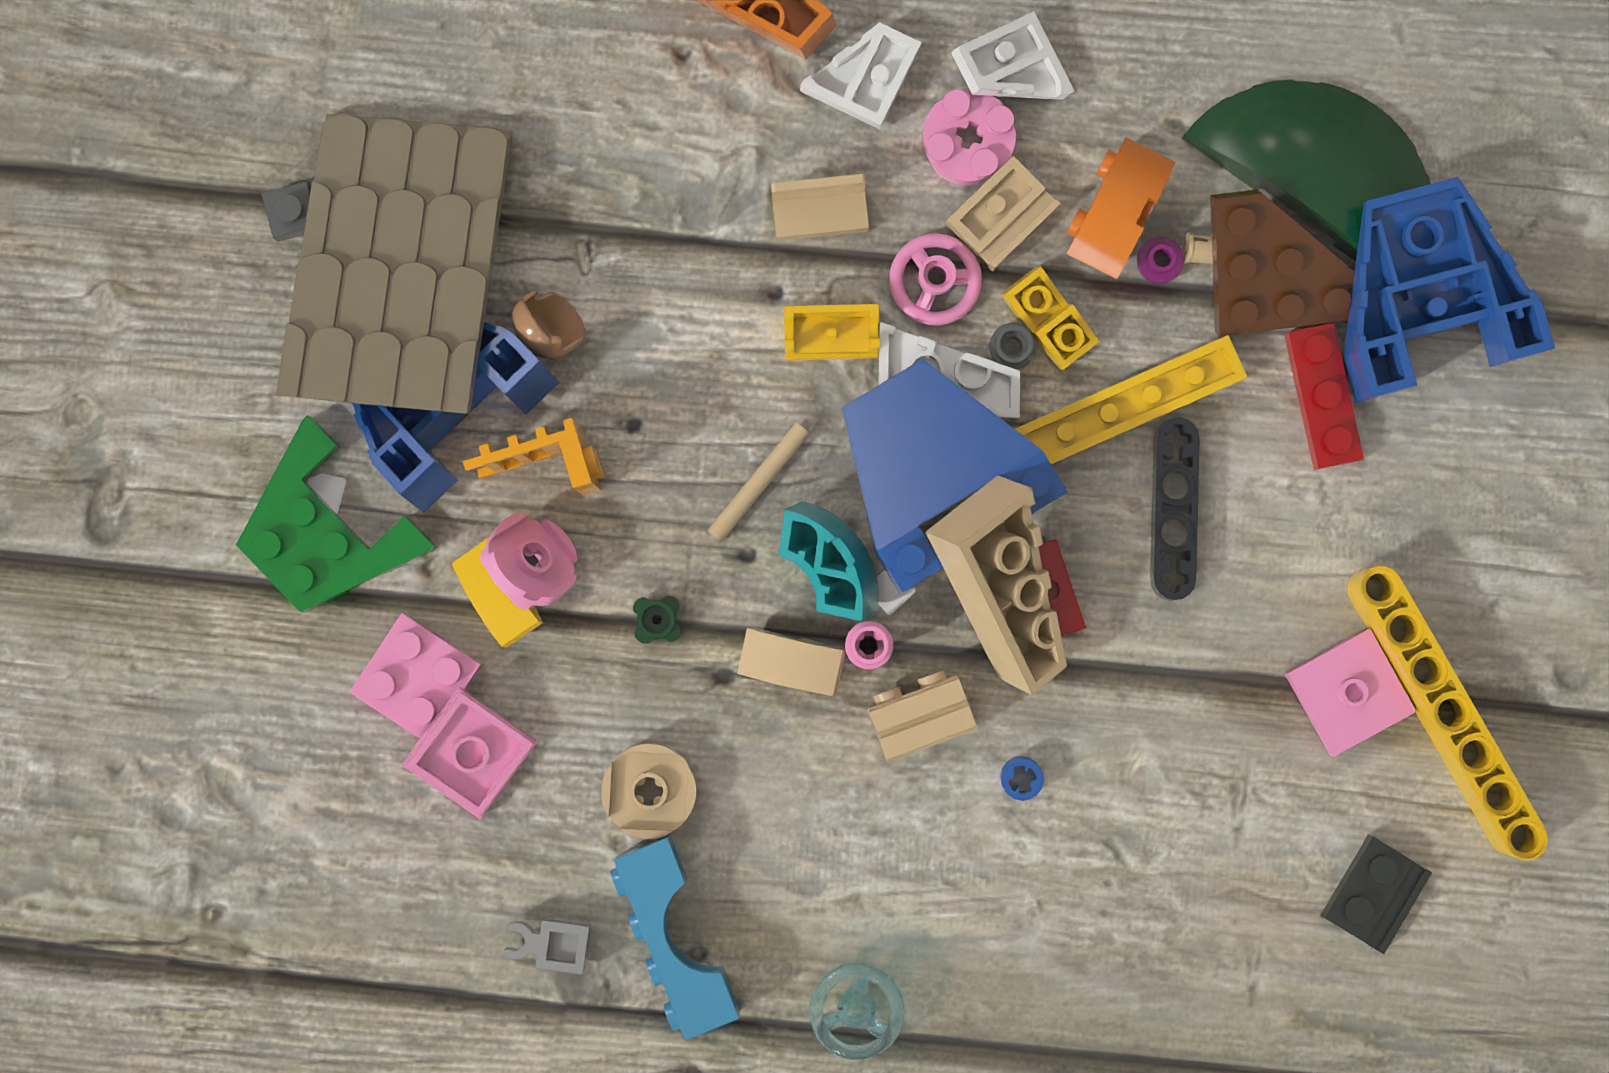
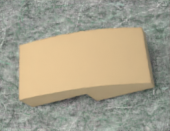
M756 627L747 628L737 674L785 687L836 696L846 650L806 638L795 639Z

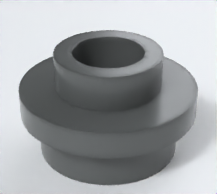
M1007 323L1000 326L993 333L989 344L991 357L996 363L1016 370L1025 367L1031 362L1037 348L1036 339L1032 331L1019 323ZM1009 339L1017 340L1021 346L1020 353L1016 355L1008 354L1004 349V342Z

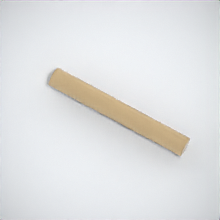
M795 422L707 531L722 542L810 433Z

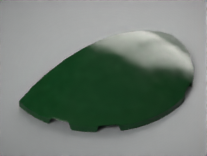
M1290 79L1254 85L1252 88L1239 92L1232 97L1224 98L1208 109L1182 137L1184 141L1249 187L1258 190L1260 188L1264 189L1336 240L1333 246L1355 262L1364 202L1431 184L1429 175H1427L1423 163L1417 154L1415 145L1404 130L1387 113L1354 92L1324 82L1315 83Z

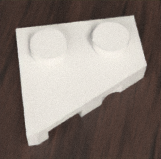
M1034 11L957 47L951 53L972 95L1062 100L1075 92Z
M878 23L862 35L859 42L853 46L846 47L833 57L831 63L815 75L806 77L800 85V91L877 129H881L921 48L922 42L882 23Z

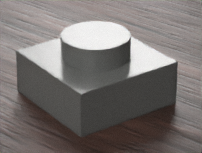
M307 182L261 194L272 237L277 242L304 235L311 186Z

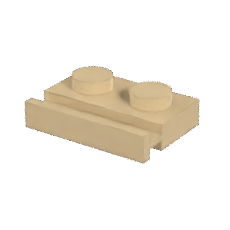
M1012 156L947 219L946 225L994 271L1059 208L1061 203L1054 199L1046 191V188Z

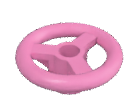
M925 234L909 241L896 254L890 269L889 284L894 301L908 317L926 325H946L959 320L973 308L980 295L982 273L975 254L965 243L945 234ZM939 247L950 250L963 261L966 269L956 270L953 262L947 257L941 255L929 257L924 249ZM910 259L919 268L918 281L923 288L916 305L906 294L903 284L904 270ZM932 271H939L943 274L945 281L940 285L932 284L928 279V274ZM968 284L963 298L955 306L939 312L929 311L936 295L948 292L953 285Z

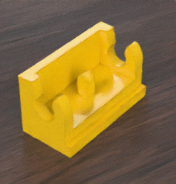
M879 304L784 306L785 361L878 359L880 346L878 335Z

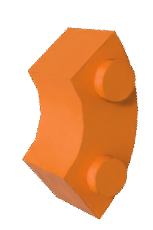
M1126 137L1117 153L1108 150L1096 173L1097 176L1103 178V181L1088 211L1079 208L1067 230V234L1074 237L1067 255L1117 279L1143 232L1145 222L1158 202L1176 162Z

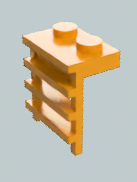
M573 418L563 420L565 427L563 431L552 434L544 426L536 428L537 439L524 442L517 435L507 437L509 447L497 450L487 443L479 446L481 456L463 461L465 471L476 469L478 477L482 479L563 454L572 487L582 496L601 491L598 479L605 477L598 451H594L592 445L587 446L583 430Z

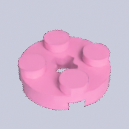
M970 89L963 91L953 90L947 93L942 100L933 106L924 124L922 143L924 151H926V155L932 163L931 166L942 178L959 185H974L981 183L983 180L990 179L1011 158L1015 148L1016 131L1014 116L1011 110L1004 106L996 97L972 95ZM968 126L976 128V134L982 137L981 144L973 143L970 149L962 147V138L956 135L959 129L966 130Z
M522 513L507 517L495 528L488 537L486 547L482 550L480 558L481 563L488 570L494 583L510 597L512 603L521 609H530L534 605L546 606L558 601L574 585L577 574L574 575V564L578 559L573 543L559 526L547 519H544L541 523L527 519L531 514ZM523 553L528 557L535 555L538 558L539 562L536 564V567L530 565L525 560Z

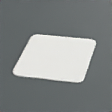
M325 473L309 478L308 484L337 514L346 479Z
M885 570L877 577L879 588L878 604L888 615H892L916 592L915 588L911 587L899 594Z

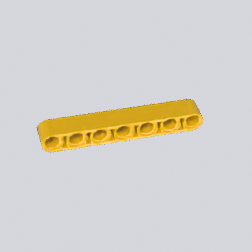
M1386 566L1368 567L1356 571L1348 582L1347 592L1366 628H1370L1417 711L1415 712L1491 845L1497 852L1519 860L1530 861L1538 858L1544 853L1548 845L1546 829L1400 576L1393 569ZM1372 575L1378 577L1383 585V594L1377 601L1371 599L1366 591V583ZM1397 616L1405 622L1407 627V634L1400 642L1396 641L1390 633V624ZM1420 658L1425 659L1431 669L1430 676L1424 683H1420L1414 675V666ZM1447 699L1453 705L1454 716L1445 725L1439 719L1438 708ZM1472 741L1478 749V757L1472 765L1467 766L1462 757V750L1468 742ZM1497 783L1501 788L1502 798L1495 807H1491L1487 802L1486 795L1489 787ZM1521 825L1525 830L1526 838L1523 845L1515 849L1511 843V833L1513 829Z

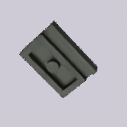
M1368 835L1320 916L1378 952L1385 954L1432 872L1421 867L1377 838Z

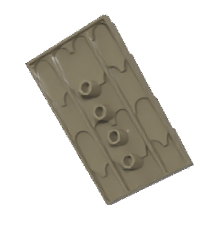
M326 113L325 122L322 126L315 178L311 185L301 258L297 265L289 323H286L276 396L464 414L471 412L511 150L512 130Z

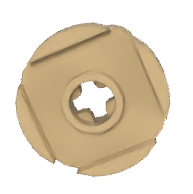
M644 743L635 745L621 753L611 763L602 780L601 798L608 816L627 835L639 839H658L667 836L681 827L691 814L697 799V782L695 774L684 756L662 744ZM646 777L655 778V785L663 788V795L656 796L653 804L650 805L645 804L643 795L636 794V787L644 785Z

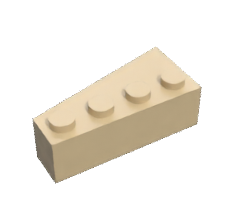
M997 475L928 529L926 534L998 678L1030 695H1034L1065 669L1067 663L1057 613L1050 609L1048 589L1052 587L1049 572L1042 569L1038 546L1043 544L1040 526L1033 523L1030 506L1035 504L1032 488Z

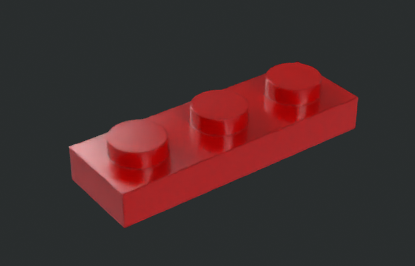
M1334 323L1286 333L1284 337L1313 469L1319 470L1364 460Z

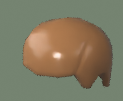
M533 290L522 297L513 308L512 323L516 337L533 355L552 360L560 359L584 341L586 330L583 321L573 306L561 295L549 292L544 296L535 297L538 293L536 290Z

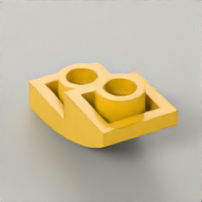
M1041 266L1033 268L1000 294L1022 325L1032 331L1036 342L1060 370L1067 368L1100 342L1075 306L1065 301Z
M487 538L451 564L481 619L501 647L507 648L543 622L535 605L530 609L516 607L510 597L494 583L488 570L481 563L480 558L482 550L486 547Z

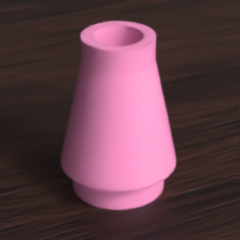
M865 621L855 625L849 631L845 641V649L849 659L856 666L863 669H875L884 665L889 660L893 651V640L890 632L883 625L873 621ZM865 636L872 637L877 643L875 652L870 655L864 654L859 648L860 640Z

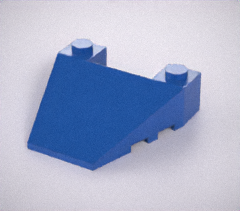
M1459 177L1372 199L1363 204L1343 355L1355 403L1417 386L1406 341L1478 323L1490 367L1555 349L1543 302L1535 290H1530L1515 269L1517 266L1516 262L1509 252L1505 253L1489 230L1492 226Z
M484 322L471 411L498 387L527 415L560 382L511 331ZM352 403L355 410L353 415L358 428L364 433L370 449L367 452L372 464L402 497L425 513L458 481L431 450L468 414Z
M921 359L842 407L874 552L899 594L943 568L919 526L974 494L997 475L1032 488L1035 504L1030 506L1032 514L1068 492L1043 450L924 359Z

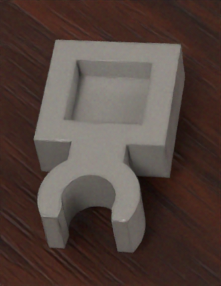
M544 918L539 932L534 931L526 922H510L507 925V931L522 934L524 945L521 948L506 947L503 955L512 960H519L528 954H537L536 969L583 975L586 966L591 924Z

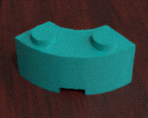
M802 501L786 508L778 556L796 563L808 575L816 593V611L863 621L878 611L879 588L876 571L866 547L857 534L835 514L815 504Z

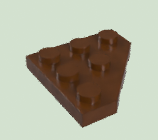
M1258 189L1210 195L1215 332L1219 337L1348 320L1355 271Z

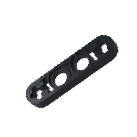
M1181 417L1171 418L1161 424L1155 431L1153 439L1150 583L1156 595L1169 601L1183 599L1190 595L1195 588L1197 574L1200 438L1194 423ZM1174 427L1179 428L1180 435L1188 437V443L1183 444L1179 448L1178 461L1187 458L1189 460L1188 466L1181 464L1163 466V458L1166 460L1173 458V444L1165 442L1164 437L1172 433ZM1169 473H1179L1187 481V493L1181 499L1170 498L1163 490V480ZM1170 519L1179 520L1186 527V539L1179 546L1169 545L1162 537V526ZM1161 551L1168 554L1186 552V560H1176V573L1184 576L1185 582L1182 585L1176 586L1175 593L1170 592L1169 584L1161 582V576L1170 573L1171 559L1162 561Z

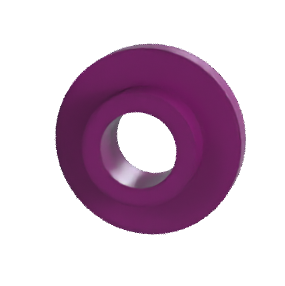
M1167 237L1149 239L1142 245L1137 254V267L1140 274L1146 280L1155 284H1165L1174 280L1184 266V254L1181 247L1174 240ZM1154 253H1165L1169 258L1168 266H1157L1153 260Z

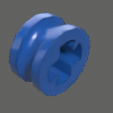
M1013 757L1005 763L1001 770L1000 779L1002 787L1007 795L1013 799L1021 801L1030 800L1038 795L1043 787V772L1037 762L1029 757ZM1024 765L1025 772L1031 768L1035 773V777L1029 780L1031 788L1025 791H1020L1019 785H1016L1015 789H1013L1008 781L1015 776L1013 769Z

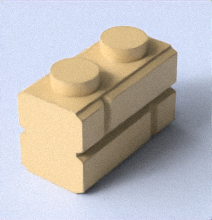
M941 670L917 679L920 686L919 689L902 694L900 686L873 696L876 705L868 707L867 710L888 763L977 730L976 722L958 675L947 678L945 671Z

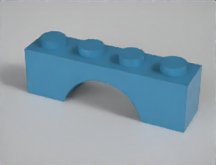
M669 834L617 855L614 859L616 868L610 870V874L619 896L628 895L634 911L628 914L629 923L637 941L645 939L652 957L646 959V965L654 985L663 984L669 1002L664 1003L663 1007L672 1030L681 1029L686 1041L739 1019L740 1008L723 966H707L690 960L677 949L670 937L667 926L668 906L673 895L687 880V875L671 835Z

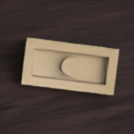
M865 174L772 183L771 192L776 241L869 232Z

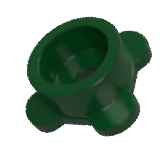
M668 595L662 600L649 601L647 598L641 597L635 601L633 611L637 614L638 628L635 630V637L640 643L648 644L653 639L663 638L668 642H674L680 637L681 628L677 625L676 612L680 607L678 600ZM655 615H659L662 618L660 624L653 623Z

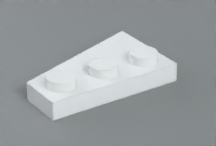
M882 322L879 323L878 385L924 359L1002 420H1018L1020 418L1019 370L968 352L963 353L922 336L917 337L895 329L896 327Z

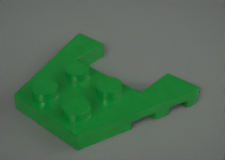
M309 415L301 421L236 543V546L301 613H306L358 588L359 585L382 574H387L417 557L431 553L437 548L407 516L399 520L375 545L369 548L338 514L332 510L306 480L340 446Z

